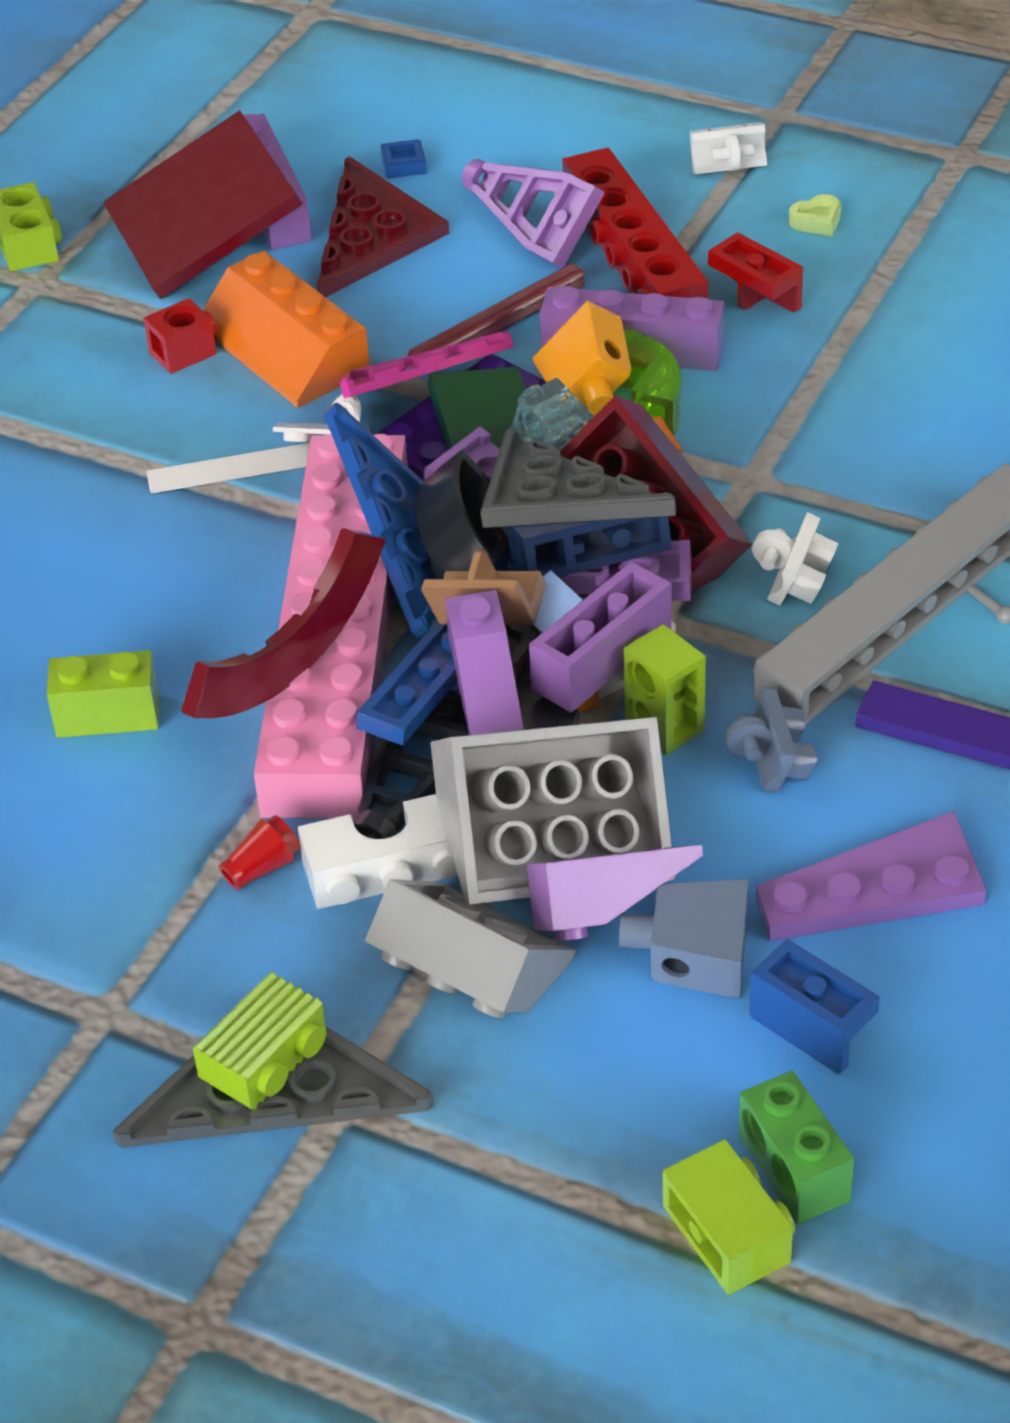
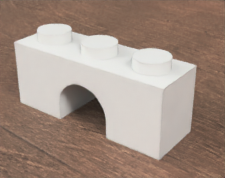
M436 794L404 801L405 828L397 835L386 839H372L360 834L354 826L351 814L298 826L302 862L317 909L346 904L354 900L383 894L389 879L433 882L458 876Z

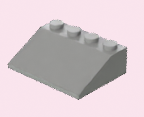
M657 717L458 736L430 742L436 797L466 905L530 898L527 864L672 847ZM675 876L669 879L668 881L676 880Z

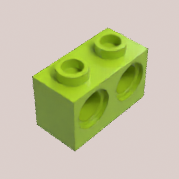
M35 182L0 189V248L9 272L59 261L56 244L62 243L63 239L58 220L53 218L48 196H40Z
M664 624L646 635L636 638L631 644L624 647L625 720L657 717L661 752L668 755L705 731L706 656Z

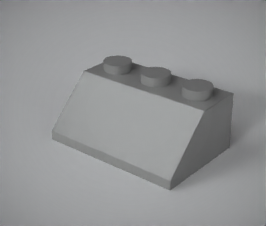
M389 879L365 939V942L383 951L381 959L404 970H412L415 967L428 974L426 982L431 986L451 994H457L460 990L474 998L472 1003L474 1008L497 1018H504L505 1013L528 1012L572 962L577 951L560 941H554V938L540 931H534V928L484 903L466 905L462 892L442 882Z

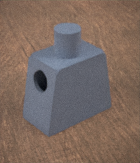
M736 879L661 885L657 888L654 915L621 913L619 947L651 949V978L656 982L740 998L747 925L748 880Z

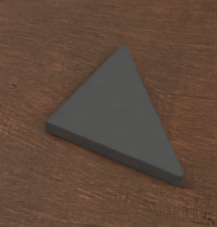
M507 429L480 513L483 528L675 516L676 503L675 496L670 493H650L648 485L623 474L613 478L604 474V469L601 465L579 456L569 460L561 456L560 449L537 439H533L529 443L519 439L518 432Z
M326 1027V1038L318 1053L311 1058L304 1057L302 1063H297L294 1071H289L288 1078L282 1089L272 1097L266 1096L264 1101L258 1103L256 1109L246 1107L199 1078L193 1055L113 1130L115 1143L123 1148L429 1111L434 1106L433 1092Z

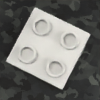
M343 394L338 396L333 404L335 402L339 403L360 422L361 403L356 396L344 399ZM278 422L273 427V432H284V441L310 442L311 435L331 434L327 424ZM364 426L368 431L370 430V426Z

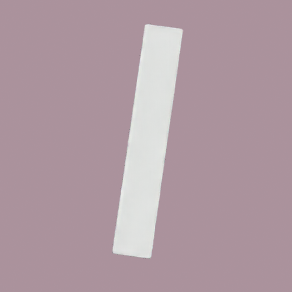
M310 443L148 470L146 474L150 493L306 467Z

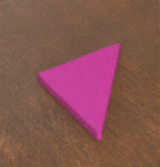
M506 330L344 372L340 380L344 399L513 348L511 334Z

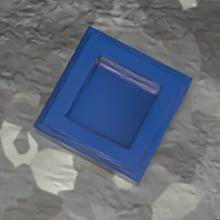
M415 139L380 145L387 179L427 174L426 159L421 140Z

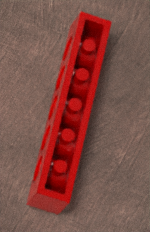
M609 147L562 158L563 172H567L605 192L586 227L589 229L593 243L600 245L605 252L609 266L616 268L620 273L627 291H632L634 294L647 295L657 293L670 297H704L708 299V280Z

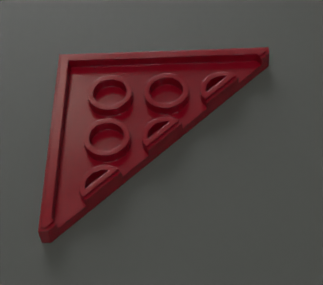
M348 156L344 160V172L340 178L336 195L337 203L332 213L327 244H325L322 256L320 277L316 283L317 291L324 297H327L448 235L449 221Z

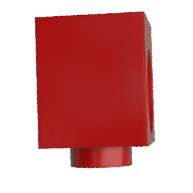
M190 298L143 317L149 353L170 374L217 354L214 336L217 335L215 320L208 311H203Z

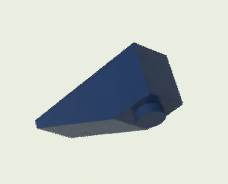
M668 516L506 526L511 562L518 571H540L542 576H545L551 570L560 578L672 549Z

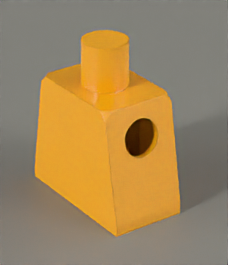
M588 300L532 358L554 396L560 402L586 414L591 413L594 416L613 398V393L631 373L621 317Z

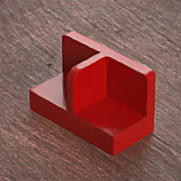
M739 232L708 250V266L738 282V307L747 310L762 299L767 298L791 312L801 309L803 266Z

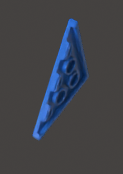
M335 402L325 411V420L371 533L386 539L380 556L410 630L416 638H419L430 629L435 616L421 588L424 580L438 579L431 571V559L421 539L414 510L417 492L423 481L342 405Z

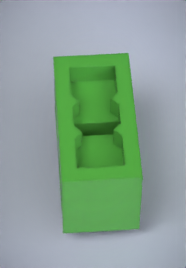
M789 1071L741 1091L738 1136L796 1223H803L851 1202L854 1157L794 1071Z

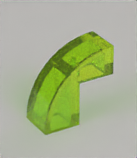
M627 328L624 334L631 373L621 386L631 389V401L641 404L652 418L661 416L675 436L681 419V372L679 365L672 353L660 342L644 333Z

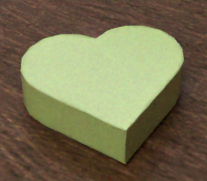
M830 194L817 195L810 201H798L789 208V225L794 230L833 237L841 216V201Z

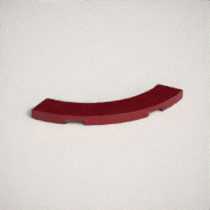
M342 528L327 565L313 588L314 591L310 604L303 614L295 613L277 632L265 641L266 647L251 655L242 653L225 660L211 662L196 661L181 713L193 718L208 719L232 716L250 710L272 699L288 688L290 683L307 668H311L344 628L370 582L386 539L373 534Z

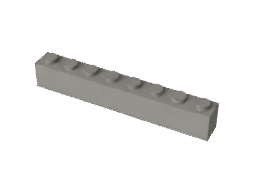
M1004 463L989 476L982 477L972 490L959 500L952 501L942 514L929 524L922 525L912 538L899 548L892 549L885 559L868 573L865 572L859 575L853 585L838 597L829 599L822 609L808 621L795 626L789 636L774 648L764 651L758 657L753 668L755 676L754 700L759 703L761 702L759 693L762 688L776 689L782 706L802 709L806 725L966 593L970 584L975 585L1007 559L1010 556V465Z

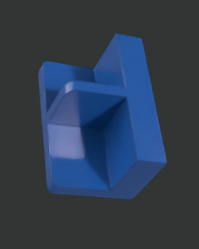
M786 939L751 971L750 1016L835 1073L840 1074L848 1066L850 1039L879 1012L880 996L794 942Z

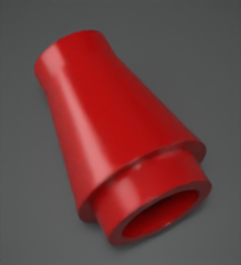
M274 815L267 821L260 819L229 857L218 865V868L226 881L235 890L239 891L248 883L294 862L293 855L301 849L300 842L291 828L279 816Z

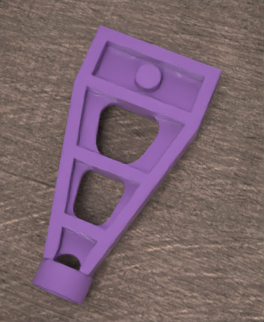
M481 159L470 161L462 173L464 188L476 194L526 249L561 268L568 261L605 192L594 185L567 172L493 164ZM484 173L483 179L478 184L479 177ZM511 180L523 183L510 208L500 201ZM540 191L555 193L538 227H534L527 220L526 215Z

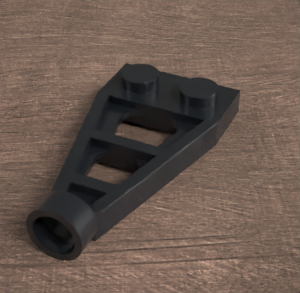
M450 690L414 734L435 740L468 736L469 732L461 694ZM379 737L358 808L359 813L353 821L356 830L363 836L372 839H386L395 836L398 830L405 824L403 802L436 794L433 761L431 759L403 752V745ZM391 771L421 779L408 794L384 787Z

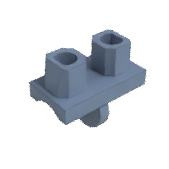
M762 688L759 693L761 702L757 711L751 716L746 713L739 714L735 719L736 722L731 724L726 730L725 740L728 750L733 755L746 757L749 761H755L763 791L778 793L785 778L807 780L817 763V755L814 745L798 743L805 730V718L802 709L782 706L776 689Z

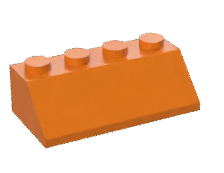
M264 250L249 255L244 260L229 266L203 311H208L215 320L217 335L214 336V340L297 408L341 387L340 380L344 372L370 366L366 328Z

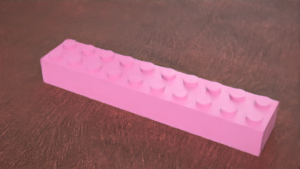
M331 434L311 435L278 630L295 613L302 615L309 606L314 591L313 588L327 565L340 530L347 528L372 534ZM374 434L382 444L408 467L405 435ZM381 556L355 611L333 643L310 669L307 668L290 683L288 688L266 701L254 768L260 818H271L274 815L280 818H336L351 814L352 819H355L359 813L358 808L373 761L376 736L356 729L357 711L383 683L395 591Z

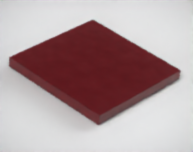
M240 110L103 202L151 287L160 299L166 297L303 204Z

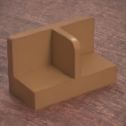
M476 550L469 571H445L443 579L424 580L421 591L439 624H447L445 598L497 590L505 625H535L546 582L540 571H496L485 550Z

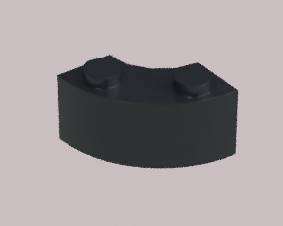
M464 449L460 450L423 481L417 492L416 503L414 504L420 536L431 559L430 568L438 579L444 578L445 571H469L476 550H485L492 564H494L509 546L508 536L501 527L483 528L480 512L490 479Z

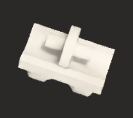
M763 122L690 131L692 172L695 175L767 165L765 124Z
M807 512L797 536L793 539L781 528L762 531L755 537L752 552L761 567L765 570L779 569L768 595V601L780 606L787 593L809 604H812L826 577L824 572L838 546L837 542L815 532L821 518Z

